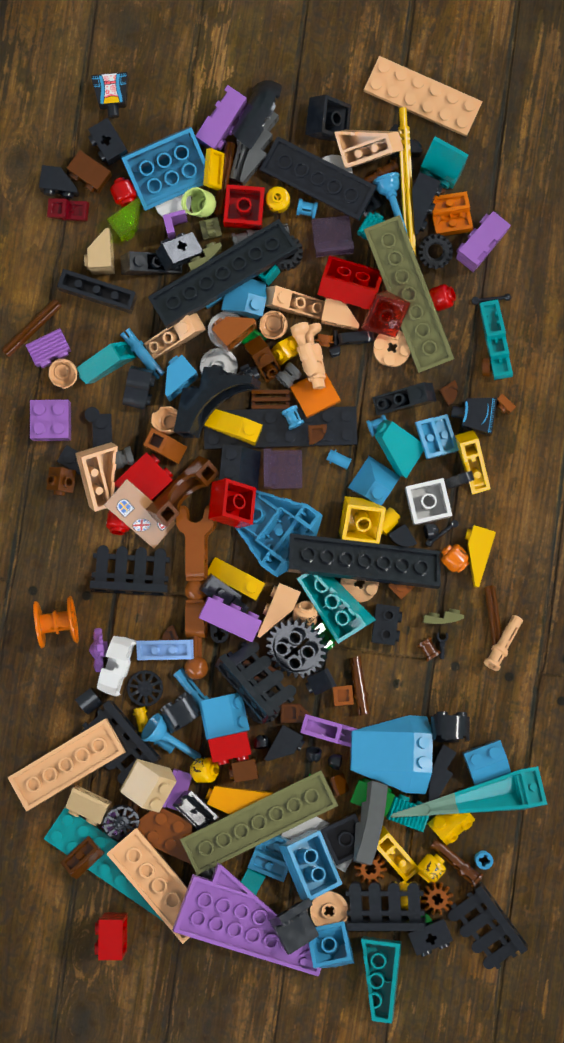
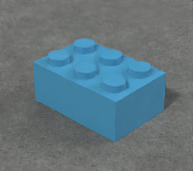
M311 829L279 845L301 900L307 898L313 900L342 885L320 830Z

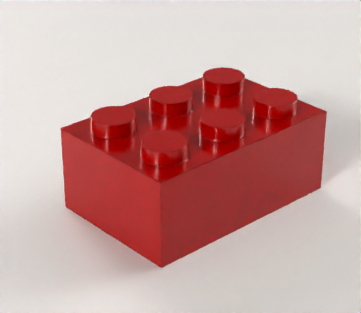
M329 255L317 295L373 311L382 276L378 269Z
M104 912L95 923V935H98L97 943H95V955H98V960H123L127 953L128 913Z

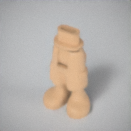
M308 322L295 324L290 329L292 336L298 344L297 351L302 361L303 371L308 376V381L312 382L313 389H323L326 387L324 382L326 375L322 349L319 343H314V336L322 329L321 324L313 323L308 325Z

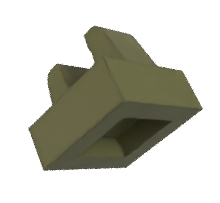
M218 217L199 221L204 241L222 237Z

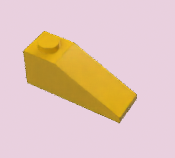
M218 409L213 411L204 424L208 428L253 446L256 445L262 431V424Z
M473 430L455 435L465 472L472 471L475 479L469 482L472 495L491 489L477 435Z
M473 525L471 529L468 528L465 540H468L467 551L473 586L479 588L496 532Z
M216 557L208 569V575L210 573L231 588L257 601L265 586L264 582Z
M382 826L377 850L404 881L407 882L419 871L417 865L388 830Z

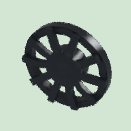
M148 670L135 673L129 679L127 685L128 696L139 706L154 705L163 694L161 678L156 673ZM145 673L151 674L148 681H146ZM139 674H142V682L136 677ZM153 677L157 678V682L151 683ZM135 679L139 684L133 685L131 683ZM160 684V690L153 689V686ZM130 687L137 688V691L131 693ZM152 692L159 693L158 697L155 698ZM139 693L138 699L135 700L133 695ZM148 695L154 700L151 703H148ZM142 696L145 698V704L139 702Z
M116 805L110 808L103 818L105 832L116 840L124 839L135 828H138L140 823L138 813L128 805ZM124 809L123 813H118L117 810ZM127 810L132 812L128 816L126 815ZM115 811L116 815L114 817L110 816ZM135 815L136 820H129ZM107 818L112 820L113 823L106 824ZM114 826L110 831L107 829V827Z

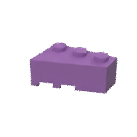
M229 85L225 88V91H227L221 102L217 101L215 104L216 109L206 118L196 134L198 143L207 149L222 150L226 143L225 139L228 135L233 134L232 130L247 106V98Z
M494 211L482 218L480 221L481 226L478 229L474 228L468 236V241L465 244L462 243L456 250L458 253L456 259L473 273L511 226Z
M218 596L207 597L198 618L253 642L262 622L258 620L259 615L248 611V614L240 611L241 607L233 603L228 606L223 603L224 599Z

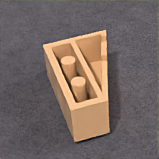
M341 130L334 132L345 169L404 150L398 131Z
M112 442L75 453L88 505L95 512L106 509L104 504L114 494L115 461L118 446Z

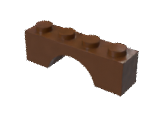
M198 456L146 510L157 523L167 527L180 514V506L183 501L195 490L207 487L220 472L210 460Z

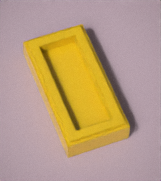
M213 148L206 149L204 186L217 191L222 189L225 153Z

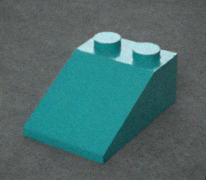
M435 136L423 160L420 171L441 180V185L444 188L450 187L453 189L464 170L469 155Z

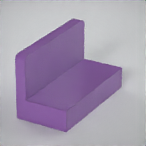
M181 210L163 215L168 238L173 240L176 237L173 226L188 222L186 212Z
M174 769L173 775L177 782L165 801L163 808L167 807L177 810L172 805L184 791H188L192 777L188 772Z

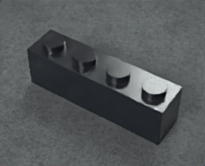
M66 269L62 270L57 285L61 292L130 314L133 312L138 297L135 291Z

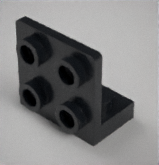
M309 898L297 902L269 920L288 955L319 936L307 913V908L313 905Z

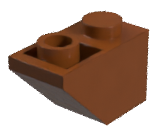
M151 428L143 444L145 448L177 464L180 463L187 449L185 445Z

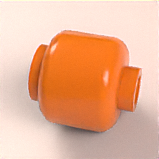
M449 544L441 551L443 554L441 562L451 572L457 571L459 573L468 566L469 554L459 544L453 546Z

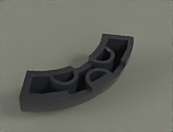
M264 80L252 88L248 104L232 130L233 135L249 149H252L263 132L264 120L271 117L276 107L275 97L277 99L280 97L282 85L272 80Z

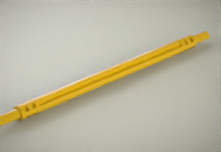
M402 107L399 108L400 127H398L404 149L399 151L402 213L407 235L416 256L410 128L407 126V108Z

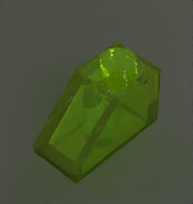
M139 198L107 219L109 225L121 241H128L133 238L138 229L142 207Z

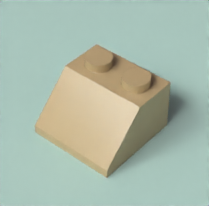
M109 228L103 230L87 248V254H84L85 266H87V270H90L92 275L115 274L113 236Z
M137 759L120 788V792L141 808L160 812L177 781L171 768Z
M77 785L73 787L65 808L69 809L68 813L76 817H79V815L87 818L86 822L96 826L97 823L101 824L103 822L104 815L112 802Z

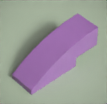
M305 714L300 733L351 747V731L357 730V728Z

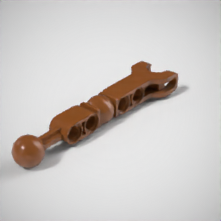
M184 505L180 506V514L176 517V526L185 535L186 581H189L184 590L185 596L188 599L185 605V634L187 638L193 639L194 659L186 661L184 670L186 675L192 680H200L208 673V663L202 658V638L207 637L208 622L198 617L208 596L199 589L208 577V537L215 531L218 524L216 521L208 519L210 505L205 507L204 516L200 522L194 523L191 520L189 509Z

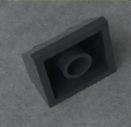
M328 95L310 97L305 135L318 140L337 141L335 131L349 130L352 105Z
M223 444L219 480L227 478L255 487L258 490L261 452L244 446Z

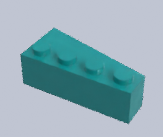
M303 574L297 578L338 644L376 620L334 577Z
M363 936L361 942L372 1021L392 1024L402 941Z

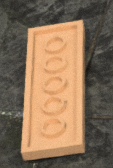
M379 56L364 88V92L399 108L406 107L407 111L467 137L483 102Z
M104 719L9 776L8 779L26 811H29L126 753L108 719Z
M135 828L112 848L107 855L173 932L172 929L188 887L138 828ZM173 932L182 944L190 938Z

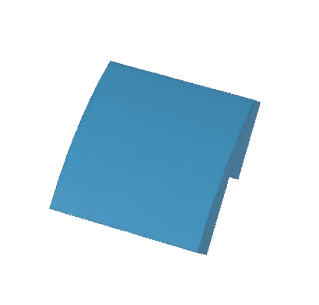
M447 414L415 422L426 459L459 451Z
M278 835L257 845L248 868L284 882L288 868L279 845L290 839Z

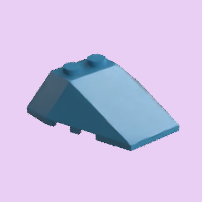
M256 490L253 525L236 528V530L244 539L259 564L275 577H278L285 573L288 568V541L290 533L317 536L323 515L308 504Z
M408 715L351 731L350 770L392 786L404 793L426 794L432 775L433 733L427 716Z

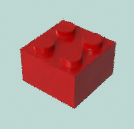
M227 184L224 227L261 230L265 187Z
M227 478L212 482L208 519L236 528L253 525L256 488Z
M247 731L208 739L212 762H217L218 765L227 764L230 762L229 759L236 758L237 761L246 760L249 758L248 755L252 754Z

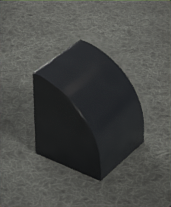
M406 524L388 535L397 546L413 547L417 545Z
M90 688L75 699L87 715L104 704L93 688Z

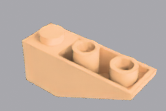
M279 286L266 287L267 299L265 307L318 320L322 319L325 301Z
M197 313L190 316L186 315L179 323L169 329H164L145 342L144 345L153 359H156L188 342L206 329Z
M279 583L278 587L274 585L270 595L273 597L271 604H266L263 614L266 616L260 624L257 637L261 638L293 611L301 593L300 591Z

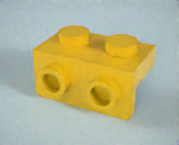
M470 813L436 815L427 824L448 845L455 842L460 833L469 829L475 819Z

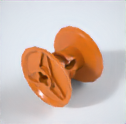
M72 596L67 598V611L57 612L54 610L49 614H42L40 604L34 601V622L40 648L45 647V633L56 632V634H60V631L70 630L73 641L78 643V623Z

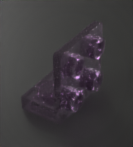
M348 215L312 219L316 257L353 253L354 244Z
M263 449L264 489H301L303 487L302 451H271V449Z

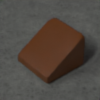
M343 773L330 777L335 796H340L349 791Z

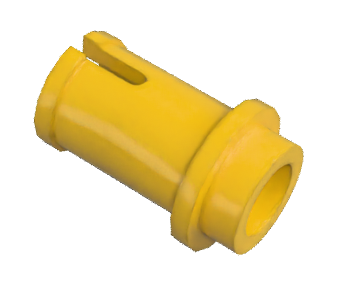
M145 706L133 709V715L136 717L139 732L143 731L148 722L146 714L148 710H145Z

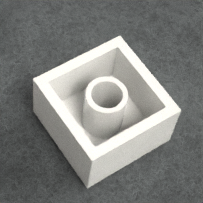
M444 478L405 487L413 526L452 516Z

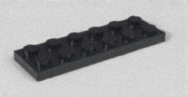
M278 136L259 169L261 172L360 221L377 190L376 185Z

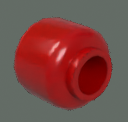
M124 177L118 178L110 188L114 202L117 205L127 207L135 203L138 194L131 180Z
M442 284L429 290L436 311L439 312L454 305L456 295L451 286Z
M109 510L106 527L114 535H124L130 530V527Z

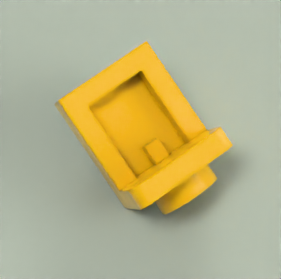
M293 336L278 342L271 349L273 356L280 366L287 360L299 355L297 351L298 344Z

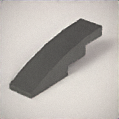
M274 111L271 117L266 119L263 127L264 130L252 149H249L240 177L241 186H245L263 164L267 156L264 150L273 140V134L270 131L279 121V115Z
M375 781L367 783V799L365 802H362L361 822L356 823L354 862L372 865L383 826L388 789L386 784Z

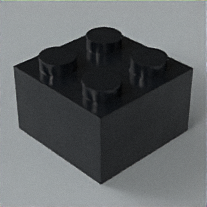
M355 812L319 828L336 866L354 858L356 823L359 822Z

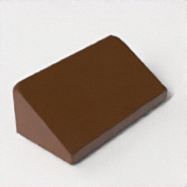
M87 836L60 863L71 877L78 879L104 854V851L90 836Z

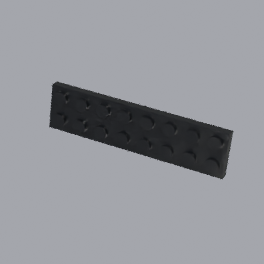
M280 219L150 295L148 298L166 328L169 329L179 323L186 315L194 314L299 250Z
M356 406L329 407L307 419L302 409L298 408L297 412L305 423L291 430L288 428L289 424L285 415L281 413L285 409L221 410L262 424V431L256 445L253 446L204 426L205 450L222 449L223 444L247 448L357 445ZM327 424V430L322 440L316 444L309 445L308 425Z
M290 533L287 572L439 589L441 586V551Z

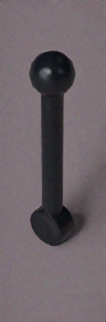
M507 293L504 296L473 297L471 302L477 305L479 302L505 299L509 301L511 295Z
M451 521L447 528L441 531L435 538L427 540L425 545L431 547L433 542L450 529L456 528L459 524L458 521Z

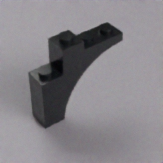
M219 365L204 367L200 387L191 386L190 388L182 389L174 432L183 438H199L207 419L221 403L238 393L248 390H259L261 382L255 378V375L250 373H244L243 375L227 373Z

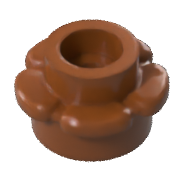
M318 334L317 339H315V341L319 342L320 346L330 347V343H334L332 341L333 336Z

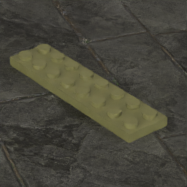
M398 215L364 229L418 373L455 359L401 216Z
M320 770L181 838L180 841L196 874L199 875L215 867L217 863L221 864L337 807L338 804Z

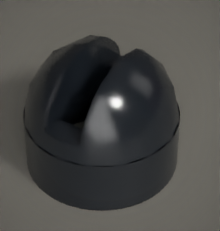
M432 523L424 524L423 529L426 539L435 538L439 533L437 525Z
M258 735L254 739L255 749L270 747L269 739L266 735Z
M311 746L307 748L306 758L309 762L315 761L317 763L321 759L322 750L319 747Z
M331 755L328 758V765L332 769L340 770L343 755Z

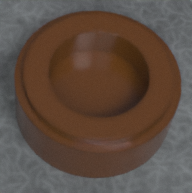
M489 357L482 359L483 377H490Z

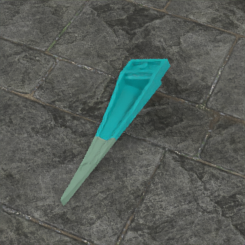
M537 766L521 769L393 813L390 817L526 810L545 806L547 801L539 767Z

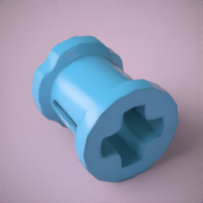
M299 199L296 215H307L315 219L318 202L309 203Z
M297 405L281 412L287 419L289 430L305 423L297 412Z
M384 414L373 421H366L372 437L376 434L378 425L384 419L387 420Z
M481 850L475 854L474 861L480 869L486 870L492 866L493 857L487 851ZM484 855H486L488 862H484V864L482 865V862L479 861V858H483Z

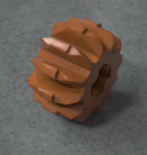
M377 854L373 859L372 864L375 865L373 866L374 872H366L365 864L354 865V869L360 870L355 873V876L363 875L360 879L361 883L366 878L368 885H370L371 879L379 883L376 878L377 876L384 879L385 876L380 871L386 872L387 868L380 867L386 863L385 860L378 862L381 857L380 854Z
M432 882L433 888L431 889L428 885H425L428 893L424 892V897L427 898L421 899V903H427L424 909L427 911L431 908L432 915L435 914L436 909L439 915H442L441 908L448 912L449 908L446 904L453 905V901L447 899L453 897V893H447L450 887L446 886L443 888V882H440L438 887H436V883ZM438 893L442 899L440 902L438 900V903H435L432 897Z

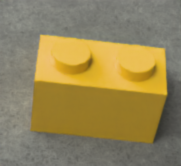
M345 496L339 527L341 539L379 544L386 508L364 498Z

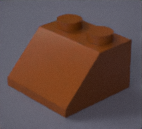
M226 316L224 319L219 318L213 323L212 333L223 348L229 352L257 328L254 318Z

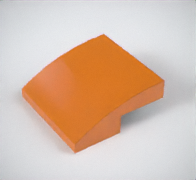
M467 191L435 197L433 203L436 205L432 212L435 234L448 236L473 231Z
M326 373V379L324 380L326 387L323 389H313L312 382L308 381L307 378L290 387L306 419L341 402Z

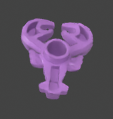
M101 628L94 629V642L89 649L90 654L94 657V669L96 672H101L103 657L106 656L108 650V642H103Z

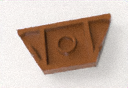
M161 808L160 812L150 810L139 819L138 830L154 848L191 864L180 841L181 838L192 833V824L186 818Z

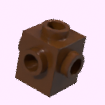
M49 467L46 490L54 491L53 494L58 496H65V493H73L76 470Z

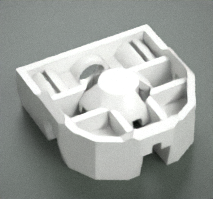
M113 636L105 656L109 657L106 668L101 669L97 689L113 696L121 695L120 689L130 668V658L134 645L137 644L136 640Z

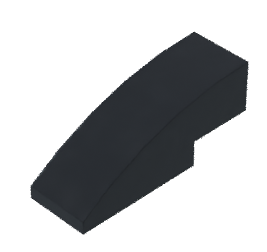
M444 744L439 748L432 765V775L428 784V802L439 798L453 775L447 768L457 752Z

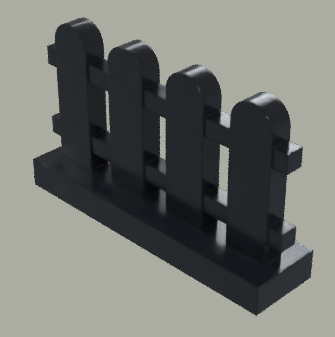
M101 545L98 547L97 553H93V559H97L96 572H92L91 575L92 578H95V581L90 580L91 592L168 596V585H164V583L169 580V577L165 576L166 563H170V557H166L164 549H157L155 556H147V550L140 547L136 550L135 555H128L127 548L120 546L116 554H109L108 547ZM109 560H116L115 573H108ZM128 561H135L134 575L127 574ZM147 562H154L153 576L146 575ZM107 579H114V582H109ZM126 580H133V583H127ZM145 581H153V583L145 584Z
M245 641L241 644L242 648L234 654L230 651L227 655L223 654L220 656L215 667L263 724H265L274 713L277 714L280 711L278 707L287 701L292 703L295 700L293 696L296 693V688L293 685L284 687L280 683L284 678V674L279 670L273 673L269 670L271 665L270 657L263 656L259 658L256 654L259 650L258 643L253 641L247 644ZM251 657L254 663L245 669L242 663ZM263 672L267 677L257 683L254 678ZM276 687L279 692L270 698L266 692Z
M108 700L103 705L104 711L102 709L98 710L97 713L99 715L91 723L85 722L82 725L84 729L81 733L102 720L108 719L118 739L124 744L122 746L126 753L105 766L109 770L118 767L121 773L118 775L117 780L120 784H123L135 761L127 768L123 766L122 762L131 754H133L136 760L140 759L157 764L162 758L148 741L142 740L141 733L114 701ZM112 719H115L116 722L118 723L116 726H115V724L111 721ZM127 733V735L130 737V739L127 740L126 737L124 736V734ZM139 748L143 753L140 755L136 749Z
M354 881L350 884L349 890H346V896H350V909H347V916H351L346 922L347 931H425L427 925L426 917H421L425 916V909H421L420 896H424V890H420V885L416 881L410 882L407 890H400V884L396 881H392L389 884L388 890H381L380 883L376 881L370 883L369 890H362L361 884ZM362 896H369L370 909H363ZM381 896H388L389 909H382ZM401 896H408V909L401 908Z
M481 882L475 887L476 892L474 894L470 891L467 893V899L458 905L455 902L451 905L452 909L449 911L448 917L451 921L461 919L464 925L460 928V934L463 937L472 935L475 938V941L472 943V950L475 953L485 952L487 957L483 961L484 967L486 969H492L493 967L499 969L501 967L500 963L509 956L513 958L517 956L516 951L519 950L521 954L526 952L528 944ZM483 902L487 906V909H484L481 904ZM477 908L480 914L468 921L465 915ZM493 919H496L499 923L497 926L493 922ZM488 923L492 929L480 937L476 931ZM506 934L511 939L510 941H507L504 937ZM500 939L503 945L494 952H491L488 947Z

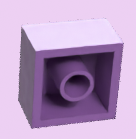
M30 400V439L33 441H71V402L69 400Z

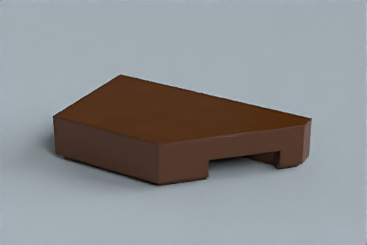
M284 703L281 705L280 723H303L305 714H311L299 703Z

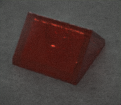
M386 290L376 293L361 328L396 338L410 303Z

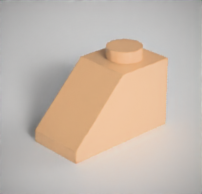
M326 298L321 324L358 331L359 323L348 306L341 301Z

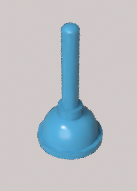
M392 172L377 177L373 180L372 184L377 186L376 191L389 199L394 217L400 215L406 229L396 199V192L400 188V173Z
M156 713L149 719L141 734L143 741H167L193 759L201 758L200 753L170 735L167 725L159 713Z

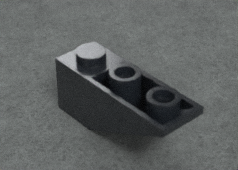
M423 172L419 173L412 189L415 234L417 235L420 234V231H425L428 221H425L428 213L432 214L436 205L433 201L436 196H440L443 189L441 180Z
M129 251L120 256L121 275L144 276L183 273L182 265L166 271L156 253Z
M422 382L373 397L377 416L437 401L433 383Z

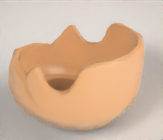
M271 310L264 313L260 318L259 330L265 338L276 340L286 333L288 322L281 312Z
M57 359L49 367L48 376L53 385L66 389L75 383L78 371L70 360Z
M171 406L160 407L159 410L152 413L151 423L154 429L165 435L175 433L174 426L178 410Z

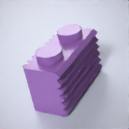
M60 328L26 344L36 367L41 366V368L51 365V361L54 359L66 358L69 355L68 352H71Z

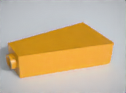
M215 785L214 789L209 788L205 799L208 800L207 805L232 814L274 792Z

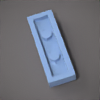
M193 639L136 641L137 660L194 659Z

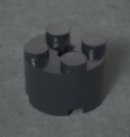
M188 692L180 695L175 700V704L169 702L159 710L170 734H173L194 721L195 718L201 716L199 705L192 694Z
M443 711L436 712L431 717L433 741L437 738V742L456 743L459 742V739L464 738V742H469L470 717H467V712H456L453 715H448V712Z

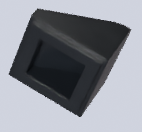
M376 191L364 212L365 216L369 212H375L384 205Z

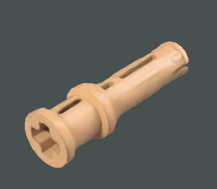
M512 615L500 640L492 646L490 656L484 661L488 668L499 671L501 668L500 664L503 658L508 655L507 649L523 623L519 616Z

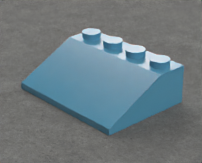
M190 126L121 156L145 211L178 197L193 187L203 186L205 158Z

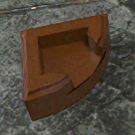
M455 380L438 390L448 407L457 397L458 386Z
M327 424L308 425L309 445L316 444L322 440L327 430Z
M174 625L166 629L161 640H179Z

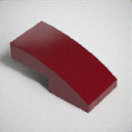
M49 198L48 218L88 222L89 202Z

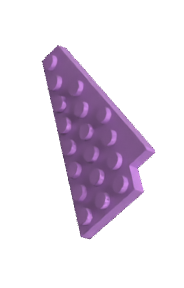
M217 863L211 880L192 875L173 926V932L315 976H319L321 968H313L309 943L292 954L288 955L269 921L277 914L220 863Z

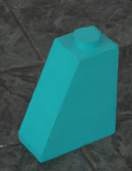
M126 341L110 343L78 366L77 370L80 379L85 384L95 383L137 357L134 352L130 351L131 348Z
M384 419L378 425L374 436L395 473L407 478L424 451L421 441L394 422Z

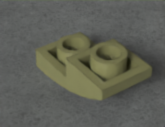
M211 242L205 245L206 248L203 249L205 257L197 256L190 260L191 263H188L190 272L216 257L222 250L221 242L217 244L216 242Z
M449 608L448 612L444 611L443 618H439L440 614L429 612L428 615L423 616L422 623H452L464 619V615L460 614V610Z

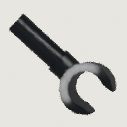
M333 330L334 346L329 347L332 358L339 356L341 353L338 343V330Z
M439 632L436 636L440 646V659L445 658V642L448 639L447 632L445 633L446 639L444 640L439 638Z

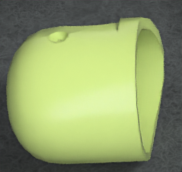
M193 187L184 193L181 206L186 213L205 218L215 211L216 200L212 193L199 187ZM188 196L192 197L191 209L193 213L186 206Z

